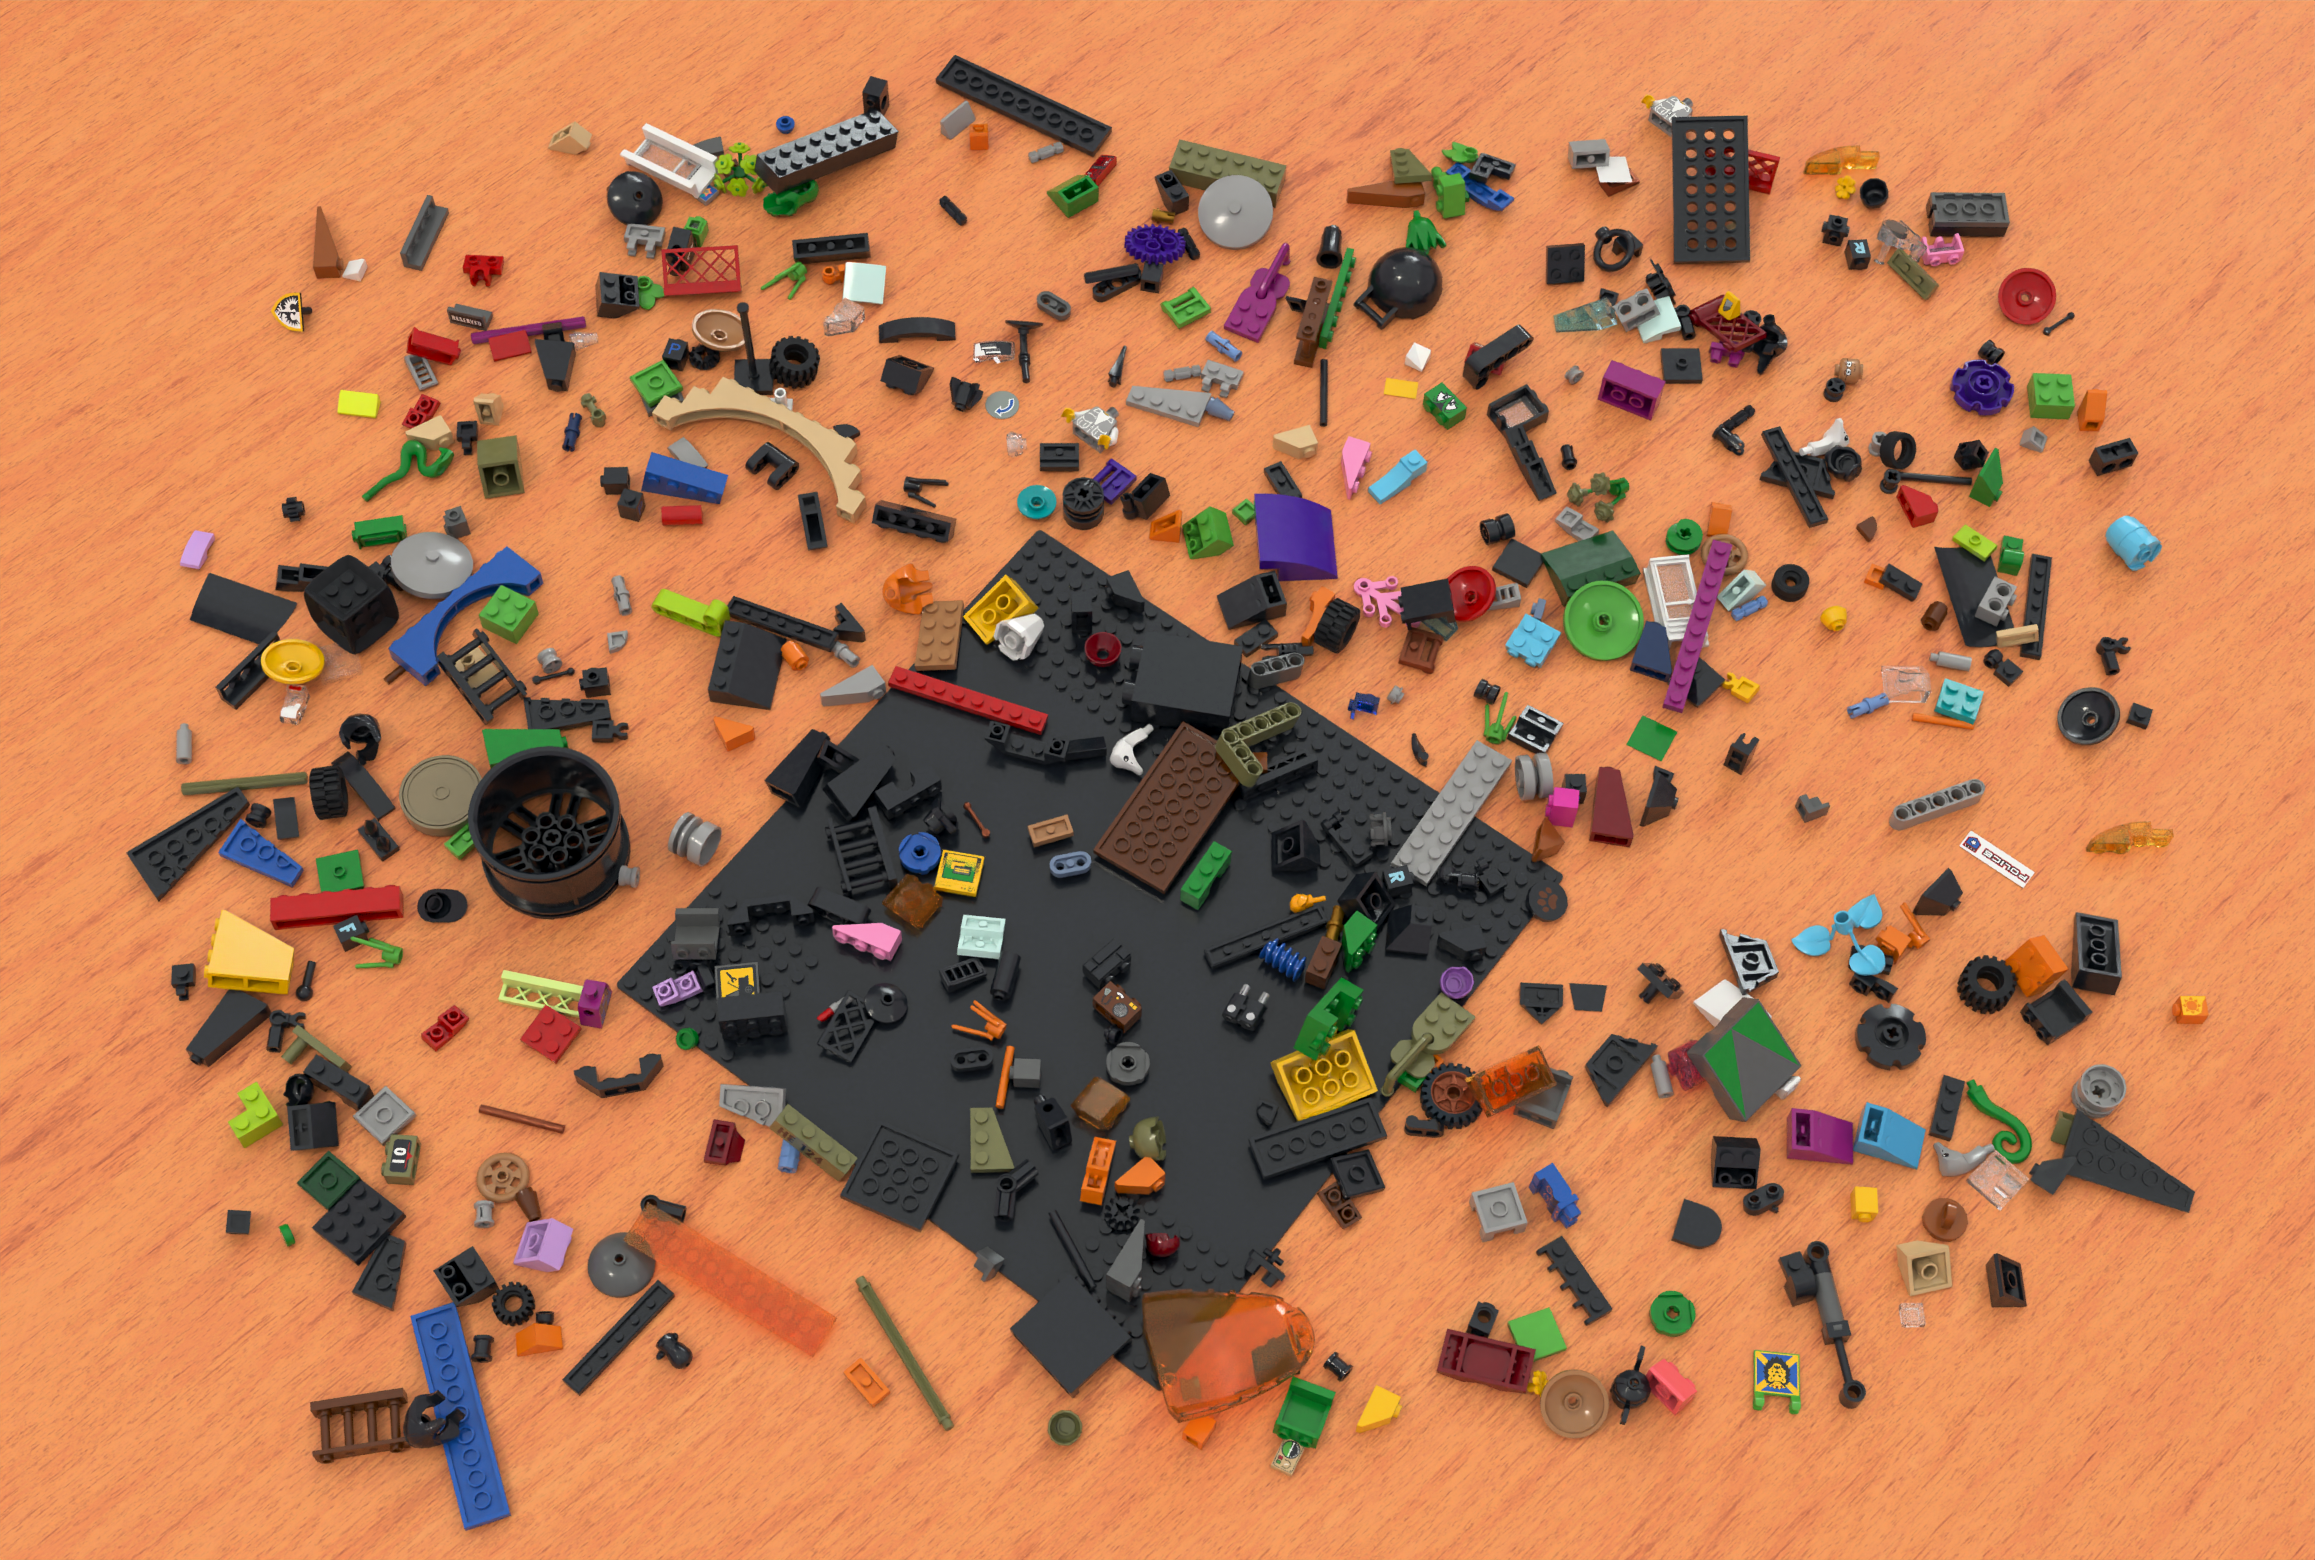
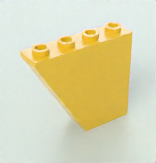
M221 910L220 918L215 920L214 930L217 933L212 934L211 938L213 950L209 949L207 962H210V964L205 965L204 978H208V987L288 995L294 965V948L232 913Z

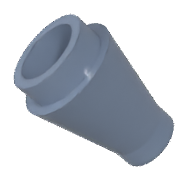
M1211 397L1205 408L1208 415L1225 419L1229 422L1235 413L1218 397L1216 399Z

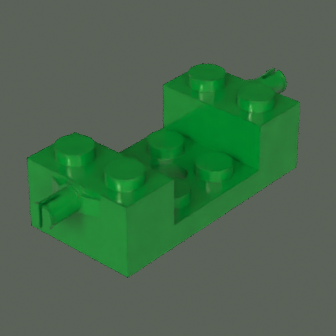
M1341 977L1309 1012L1293 1048L1315 1061L1321 1055L1325 1056L1331 1046L1328 1042L1330 1039H1333L1337 1030L1342 1032L1346 1026L1350 1027L1356 1018L1354 1011L1358 1010L1363 1002L1361 995L1364 990Z

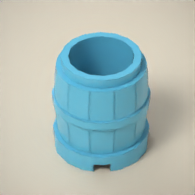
M2127 515L2111 524L2105 534L2107 543L2132 571L2144 568L2145 565L2143 563L2148 560L2152 562L2162 549L2161 542L2155 536H2152L2144 524H2141L2136 518Z

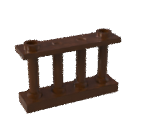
M1318 277L1313 278L1296 339L1300 341L1294 358L1295 365L1313 367L1319 347L1320 334L1330 305L1327 303L1332 280Z
M404 1388L310 1402V1411L315 1418L318 1417L320 1419L322 1450L312 1451V1456L321 1464H329L334 1462L335 1459L386 1451L399 1453L404 1451L405 1448H411L405 1437H401L399 1407H401V1404L408 1403L407 1393ZM388 1407L390 1408L392 1439L378 1441L376 1411L378 1408ZM364 1410L367 1412L368 1443L354 1445L353 1414H355V1411ZM341 1414L344 1418L345 1446L331 1448L330 1418L332 1415Z

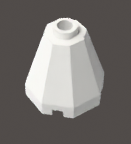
M1029 614L998 623L994 638L996 641L998 639L1000 641L998 646L1000 651L1012 660L1028 657L1043 632V620L1036 614Z

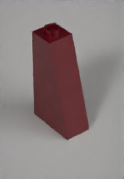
M1608 766L1599 767L1596 777L1589 841L1630 848L1634 834L1621 772Z

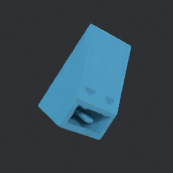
M1866 1102L1860 1114L1853 1151L1917 1170L1926 1129L1888 1108Z

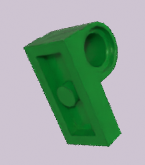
M2003 536L1997 572L2014 576L2018 575L2024 558V551H2022L2023 539Z

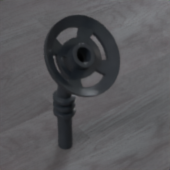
M1005 320L1006 324L1017 328L1018 333H1020L1019 365L1022 369L1023 383H1029L1030 354L1027 348V334H1029V330L1043 326V323Z

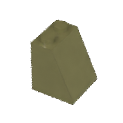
M517 435L477 441V465L485 499L525 493Z

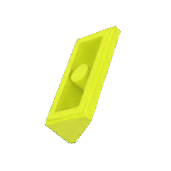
M340 390L337 412L344 415L376 418L381 401L378 394Z

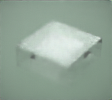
M1900 1303L1901 1327H1924L1926 1325L1923 1303Z

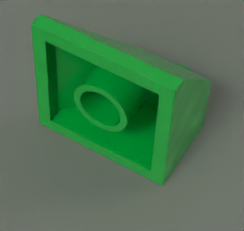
M1994 448L1980 471L1969 495L1970 498L1988 507L1992 505L1993 501L1998 502L2003 493L2000 490L2003 478L1999 449Z

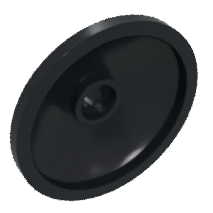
M636 171L624 172L610 183L607 190L608 207L613 216L624 225H649L661 212L663 204L661 191L655 181L643 173ZM636 193L641 195L640 199L636 197Z
M2095 687L2082 688L2071 693L2062 702L2057 716L2058 726L2062 734L2075 744H2098L2110 737L2116 730L2120 720V708L2115 698L2109 692ZM2095 719L2094 723L2089 724L2090 720Z

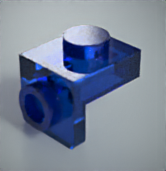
M1356 692L1355 698L1350 699L1348 711H1351L1350 719L1355 718L1357 710L1377 715L1380 698L1372 694Z

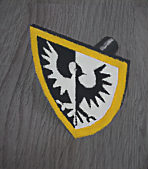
M294 292L280 297L274 304L271 312L276 320L285 328L303 332V315L311 314L312 308L302 307L301 293Z

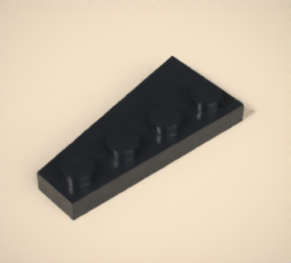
M523 697L528 729H559L561 731L593 725L594 720H611L608 700L581 699L580 701H571L566 698H562V700H550V698L531 700V697Z

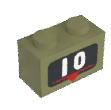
M391 1134L390 1142H387L385 1146L386 1163L383 1162L381 1174L388 1184L414 1185L421 1149V1142L418 1136Z

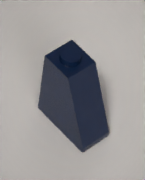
M1646 621L1630 671L1663 682L1669 681L1672 668L1666 627L1658 622Z

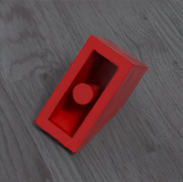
M1906 485L1900 486L1896 497L1912 528L1933 523L1939 510L1931 496Z

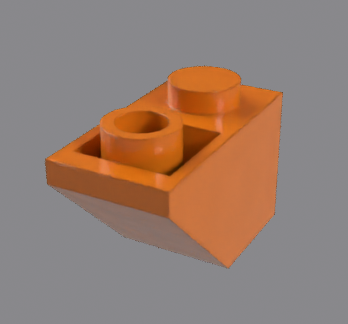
M2087 390L2077 411L2079 431L2100 430L2105 418L2107 390Z

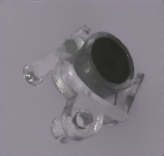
M1887 219L1882 222L1877 233V239L1884 242L1874 261L1884 265V260L1890 247L1894 246L1898 249L1910 250L1909 256L1919 263L1921 256L1927 250V246L1919 241L1921 237L1914 233L1902 220L1897 222Z

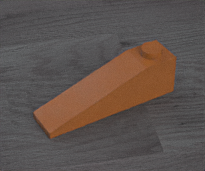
M1394 181L1348 188L1346 201L1350 204L1418 207L1424 205L1425 191L1422 182L1395 184Z
M317 206L313 269L317 279L340 278V271L344 268L343 259L339 258L322 208Z

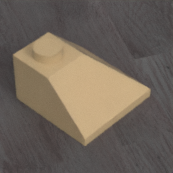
M1918 1240L1896 1245L1898 1266L1910 1296L1952 1287L1948 1245Z

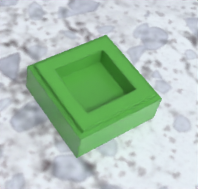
M1246 498L1232 509V514L1246 526L1255 519L1254 505Z

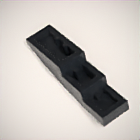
M1522 423L1503 430L1502 432L1508 446L1538 501L1556 494L1543 458H1539L1532 440L1529 441Z

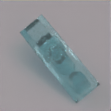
M1607 297L1554 315L1556 332L1596 331L1617 324L1615 310Z

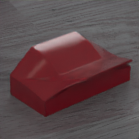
M713 1120L704 1163L726 1166L732 1162H740L745 1139L738 1133L734 1122Z

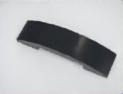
M910 317L892 320L879 325V343H898V338L936 337L937 341L956 340L955 322L931 317Z
M349 751L331 762L332 766H340L345 780L365 802L366 807L378 821L396 809L373 777Z

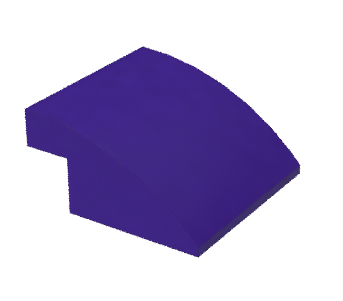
M1254 494L1259 570L1277 569L1279 581L1338 579L1331 510L1318 503L1299 497L1281 494Z

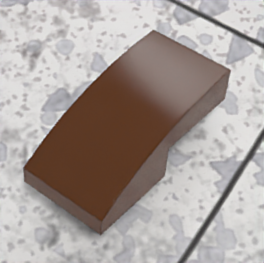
M1337 1181L1317 1193L1342 1229L1347 1228L1362 1218L1352 1200H1344Z

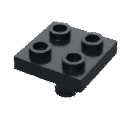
M1584 243L1546 246L1547 284L1584 282Z
M1642 963L1637 968L1651 982L1639 994V997L1641 999L1644 998L1643 1001L1647 1004L1659 992L1668 999H1679L1684 993L1680 989L1682 985L1676 979H1670L1665 974L1666 970L1660 964Z

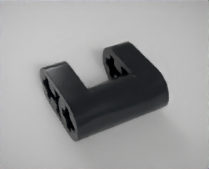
M770 442L763 444L747 460L745 465L746 470L754 475L759 473L768 463L775 467L776 470L772 472L767 480V484L775 490H779L799 469L797 461Z

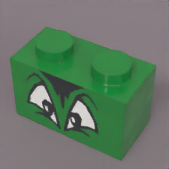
M1443 382L1424 393V409L1430 412L1436 418V421L1447 430L1465 419L1467 407Z

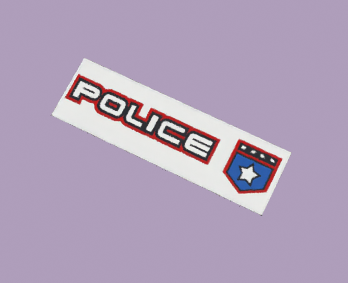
M1970 831L1959 845L2022 888H2024L2035 873L1973 831Z

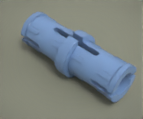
M1210 331L1206 336L1205 340L1216 347L1217 351L1221 354L1224 353L1233 359V361H1238L1242 356V351L1231 345L1228 339H1223L1214 331Z
M1885 693L1870 699L1864 698L1862 702L1847 707L1848 715L1852 713L1850 718L1854 719L1865 713H1873L1875 709L1888 705L1889 699L1888 697L1883 698L1886 696Z

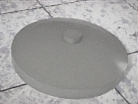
M1231 175L1218 179L1205 190L1199 202L1198 217L1202 231L1211 242L1225 249L1240 250L1255 245L1267 234L1273 220V206L1267 190L1259 182L1247 176Z
M423 532L407 537L396 546L391 556V572L396 583L408 593L421 598L440 599L448 597L454 589L459 588L469 576H472L473 559L468 548L458 539L443 533Z

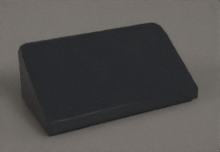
M1104 736L1070 740L1065 759L1074 760L1107 756Z

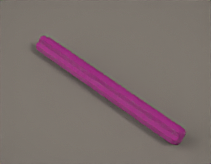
M581 316L471 333V340L473 344L489 342L488 338L526 330L527 336L543 334V324L556 322L562 323L563 331L585 328L586 320L585 317Z

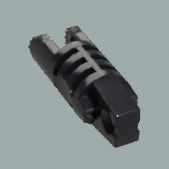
M1302 642L1261 644L1262 650H1276L1277 656L1289 653H1299L1302 656H1312L1314 654L1313 646H1302ZM1265 656L1262 657V660L1274 658L1277 656Z

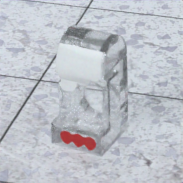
M287 684L286 698L280 710V722L299 725L304 716L310 695L306 686Z

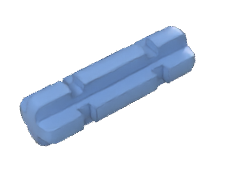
M1760 596L1756 600L1740 606L1741 608L1738 607L1732 610L1731 616L1735 621H1738L1743 616L1746 617L1758 611V608L1766 607L1768 600L1765 596Z

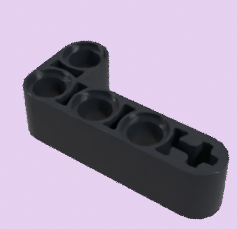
M1520 324L1516 325L1470 355L1465 361L1463 377L1476 390L1482 388L1486 384L1491 371L1529 347L1534 337Z

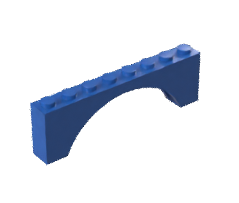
M506 546L502 551H498L488 563L483 564L480 570L473 576H469L459 588L454 589L444 601L439 602L430 613L425 614L415 626L410 627L401 638L395 640L388 648L391 658L424 686H427L441 674L438 663L435 661L438 644L446 626L460 611L478 600L493 596L501 585L521 595L530 596L543 585L541 573Z

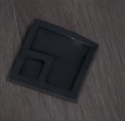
M1700 657L1686 699L1697 708L1725 682V679Z

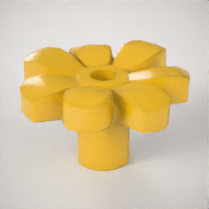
M1848 175L1844 179L1840 177L1837 180L1839 185L1835 186L1836 196L1840 199H1849L1850 193L1854 194L1856 191L1854 187L1856 184L1855 180L1851 179V176Z
M1537 1370L1533 1372V1382L1528 1383L1527 1390L1528 1392H1535L1536 1395L1539 1394L1541 1397L1542 1390L1548 1380H1546L1547 1375L1544 1371L1540 1372Z

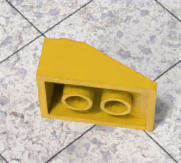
M1005 575L963 617L988 645L995 640L994 633L998 623L1003 620L1033 614L1038 607L1015 580Z

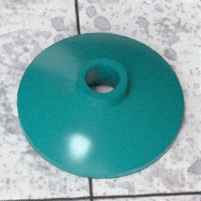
M1042 485L1026 487L1017 498L1019 511L1031 519L1048 517L1054 512L1057 504L1053 491Z

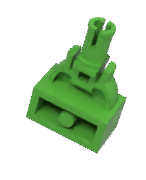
M1440 167L1432 168L1433 186L1438 196V201H1436L1437 211L1441 213L1444 219L1465 215V181L1461 174L1447 175L1446 172H1442Z

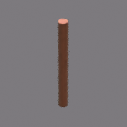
M483 1104L479 1107V1113L561 1134L565 1130V1125Z

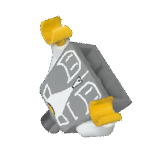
M1646 94L1641 103L1646 104L1647 109L1651 108L1648 121L1671 138L1672 117L1692 116L1693 110L1691 107L1693 102L1689 98L1681 101L1677 97L1671 96L1668 99L1655 100L1651 95Z
M1099 407L1080 412H1074L1071 408L1064 409L1061 417H1066L1067 423L1073 421V434L1099 453L1117 443L1119 431L1116 418L1119 416V413L1114 407H1110L1106 412Z

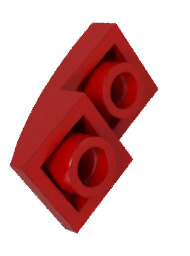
M421 394L414 409L410 407L402 425L412 429L431 420L441 403L437 399Z
M453 1005L438 1016L437 1023L421 1033V1039L436 1052L466 1025L469 1017L457 1006Z

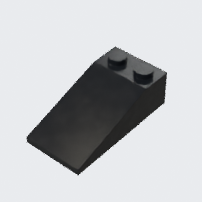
M2076 912L2071 967L2072 988L2115 996L2122 979L2118 920Z

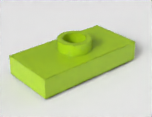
M1966 524L1952 539V541L1984 562L1997 549L1995 543Z

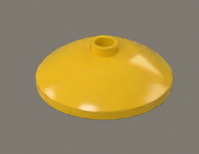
M300 639L277 641L268 646L261 656V667L268 677L277 682L292 685L313 680L323 671L325 663L324 655L316 645Z

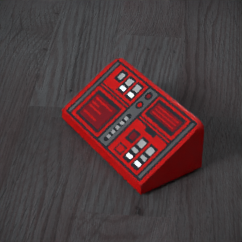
M1101 155L1084 175H1088L1099 186L1117 165V157Z

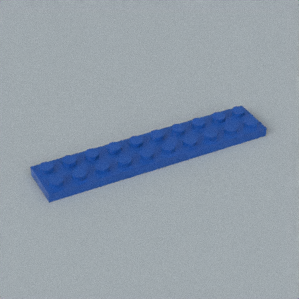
M452 1302L412 1315L410 1317L429 1392L434 1393L439 1390L446 1397L443 1402L433 1407L436 1419L443 1418L446 1421V1416L457 1408L465 1414L464 1419L459 1422V1436L443 1444L464 1529L467 1531L509 1517L511 1512L458 1309Z

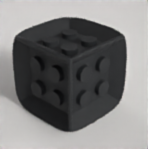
M346 555L335 561L317 575L304 589V599L313 621L336 644L354 655L374 644L399 619L398 607L391 589L378 574L351 555Z

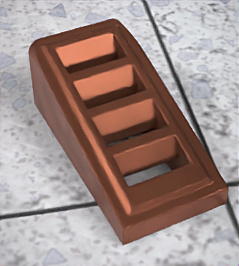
M1629 168L1632 182H1613L1614 184H1612L1611 182L1599 181V185L1608 197L1640 183V180L1631 168Z

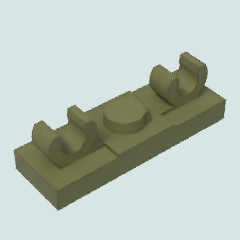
M1898 248L1887 262L1925 300H1928L1939 287V284L1902 248Z

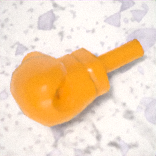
M1296 894L1290 901V910L1294 913L1301 912L1312 907L1314 903L1326 901L1325 896L1312 898L1311 894Z

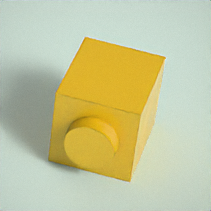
M1855 1186L1850 1194L1851 1219H1858L1859 1222H1870L1878 1214L1877 1188Z

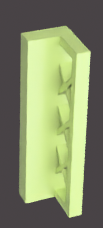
M503 970L501 976L503 986L498 998L499 1002L542 1010L545 1004L549 1006L546 1000L554 996L558 997L561 1003L549 1007L562 1015L579 1018V1012L569 1010L567 1004L573 1001L579 1002L583 986ZM509 987L518 989L520 993L513 998L506 997ZM534 992L539 994L540 999L530 1002L525 996Z

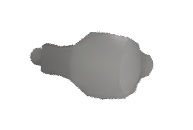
M1936 1142L1933 1145L1938 1156L1939 1171L1942 1176L1948 1177L1969 1172L1984 1162L1988 1154L1995 1151L1992 1144L1984 1147L1978 1145L1966 1154L1950 1150L1940 1142Z

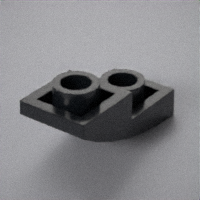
M295 797L273 799L277 839L299 838Z
M1855 973L1849 983L1856 992L1867 997L1870 991H1872L1879 999L1885 1000L1888 1003L1898 990L1891 983L1872 975L1864 976Z

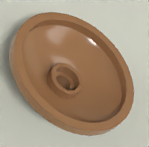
M709 309L700 312L694 317L692 322L693 335L707 348L720 352H730L738 350L745 345L741 318L736 314L720 309Z
M1577 1369L1562 1371L1553 1376L1542 1390L1540 1397L1542 1417L1551 1430L1563 1437L1582 1438L1594 1433L1603 1424L1608 1414L1609 1399L1606 1389L1599 1379L1589 1372ZM1570 1397L1576 1398L1573 1404L1568 1403Z

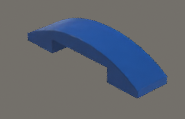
M1456 162L1446 171L1447 175L1460 173L1465 181V190L1468 192L1469 197L1482 206L1492 210L1503 211L1514 201V197L1499 189L1496 192L1484 183L1470 179L1469 174L1471 170L1461 163Z

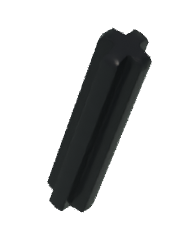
M1137 263L1086 272L1084 273V281L1086 284L1137 275L1139 274V266Z

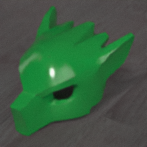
M1419 210L1414 211L1413 219L1408 224L1406 247L1416 248L1429 254L1432 248L1436 249L1438 245L1444 249L1447 245L1442 236L1437 232L1432 221L1421 217Z

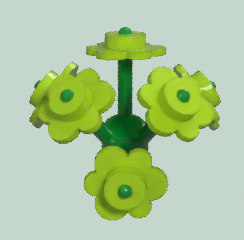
M739 142L729 147V151L738 153L739 166L734 167L732 155H720L719 160L715 163L718 173L728 175L731 173V170H734V174L722 180L715 173V180L713 182L717 190L723 191L724 194L727 193L724 183L730 181L727 185V190L733 196L744 197L749 189V186L745 184L746 182L743 179L745 177L754 183L752 185L754 194L765 189L766 183L760 177L755 179L748 175L750 173L757 175L754 171L757 156L745 155L744 160H742V153L750 151L748 145Z

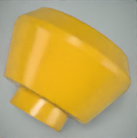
M1842 606L1829 607L1822 612L1820 621L1829 630L1839 631L1847 623V610Z

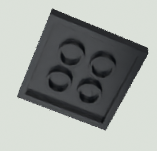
M359 1179L312 1229L359 1266L406 1218V1215L368 1184Z

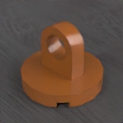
M1938 1198L1931 1201L1926 1206L1922 1216L1923 1226L1928 1230L1929 1235L1942 1242L1956 1240L1966 1231L1968 1225V1218L1964 1208L1958 1202L1949 1198Z

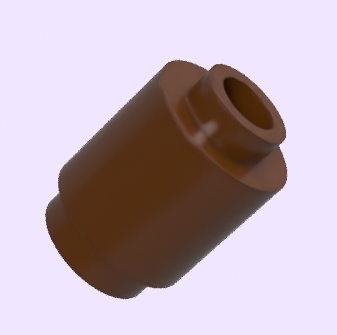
M1940 601L1930 604L1921 618L1923 627L1929 631L1938 630L1947 616V606Z

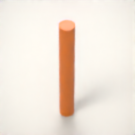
M1919 713L1912 714V721L1971 730L1975 726V722L1972 725L1953 718Z
M1006 1046L995 1105L998 1109H1003L1005 1104L1010 1066H1012L1015 1050L1013 1046Z

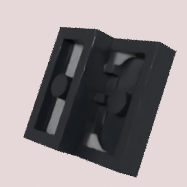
M1527 705L1508 734L1507 739L1535 754L1547 753L1564 723Z

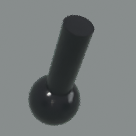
M308 961L302 985L296 989V997L300 1001H308L313 996L311 983L316 962Z

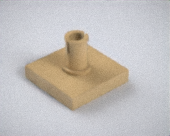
M477 647L459 659L454 666L459 672H464L484 658L485 655ZM490 663L468 678L469 681L467 683L471 688H477L499 671Z

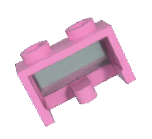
M1959 233L1954 235L1952 243L1944 244L1942 236L1937 237L1933 245H1928L1926 237H1922L1918 247L1924 265L1938 266L1941 263L1947 262L1949 264H1956L1961 261L1964 254Z

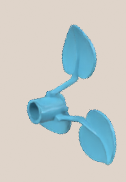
M1875 894L1862 899L1852 906L1848 912H1837L1834 915L1835 924L1831 926V934L1827 928L1815 925L1803 930L1798 936L1791 939L1794 946L1802 953L1810 956H1820L1830 950L1831 945L1829 941L1833 940L1837 930L1842 935L1849 934L1858 951L1849 960V965L1853 972L1864 976L1876 975L1885 968L1886 961L1882 950L1874 945H1867L1861 950L1852 931L1853 927L1859 928L1861 926L1864 929H1870L1881 922L1883 914Z

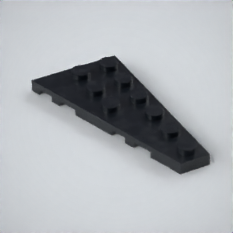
M2079 1109L2075 1110L2062 1157L2075 1156L2078 1159L2067 1175L2189 1213L2195 1191L2165 1172L2154 1162L2148 1160L2137 1150L2107 1131L2096 1121L2090 1119Z

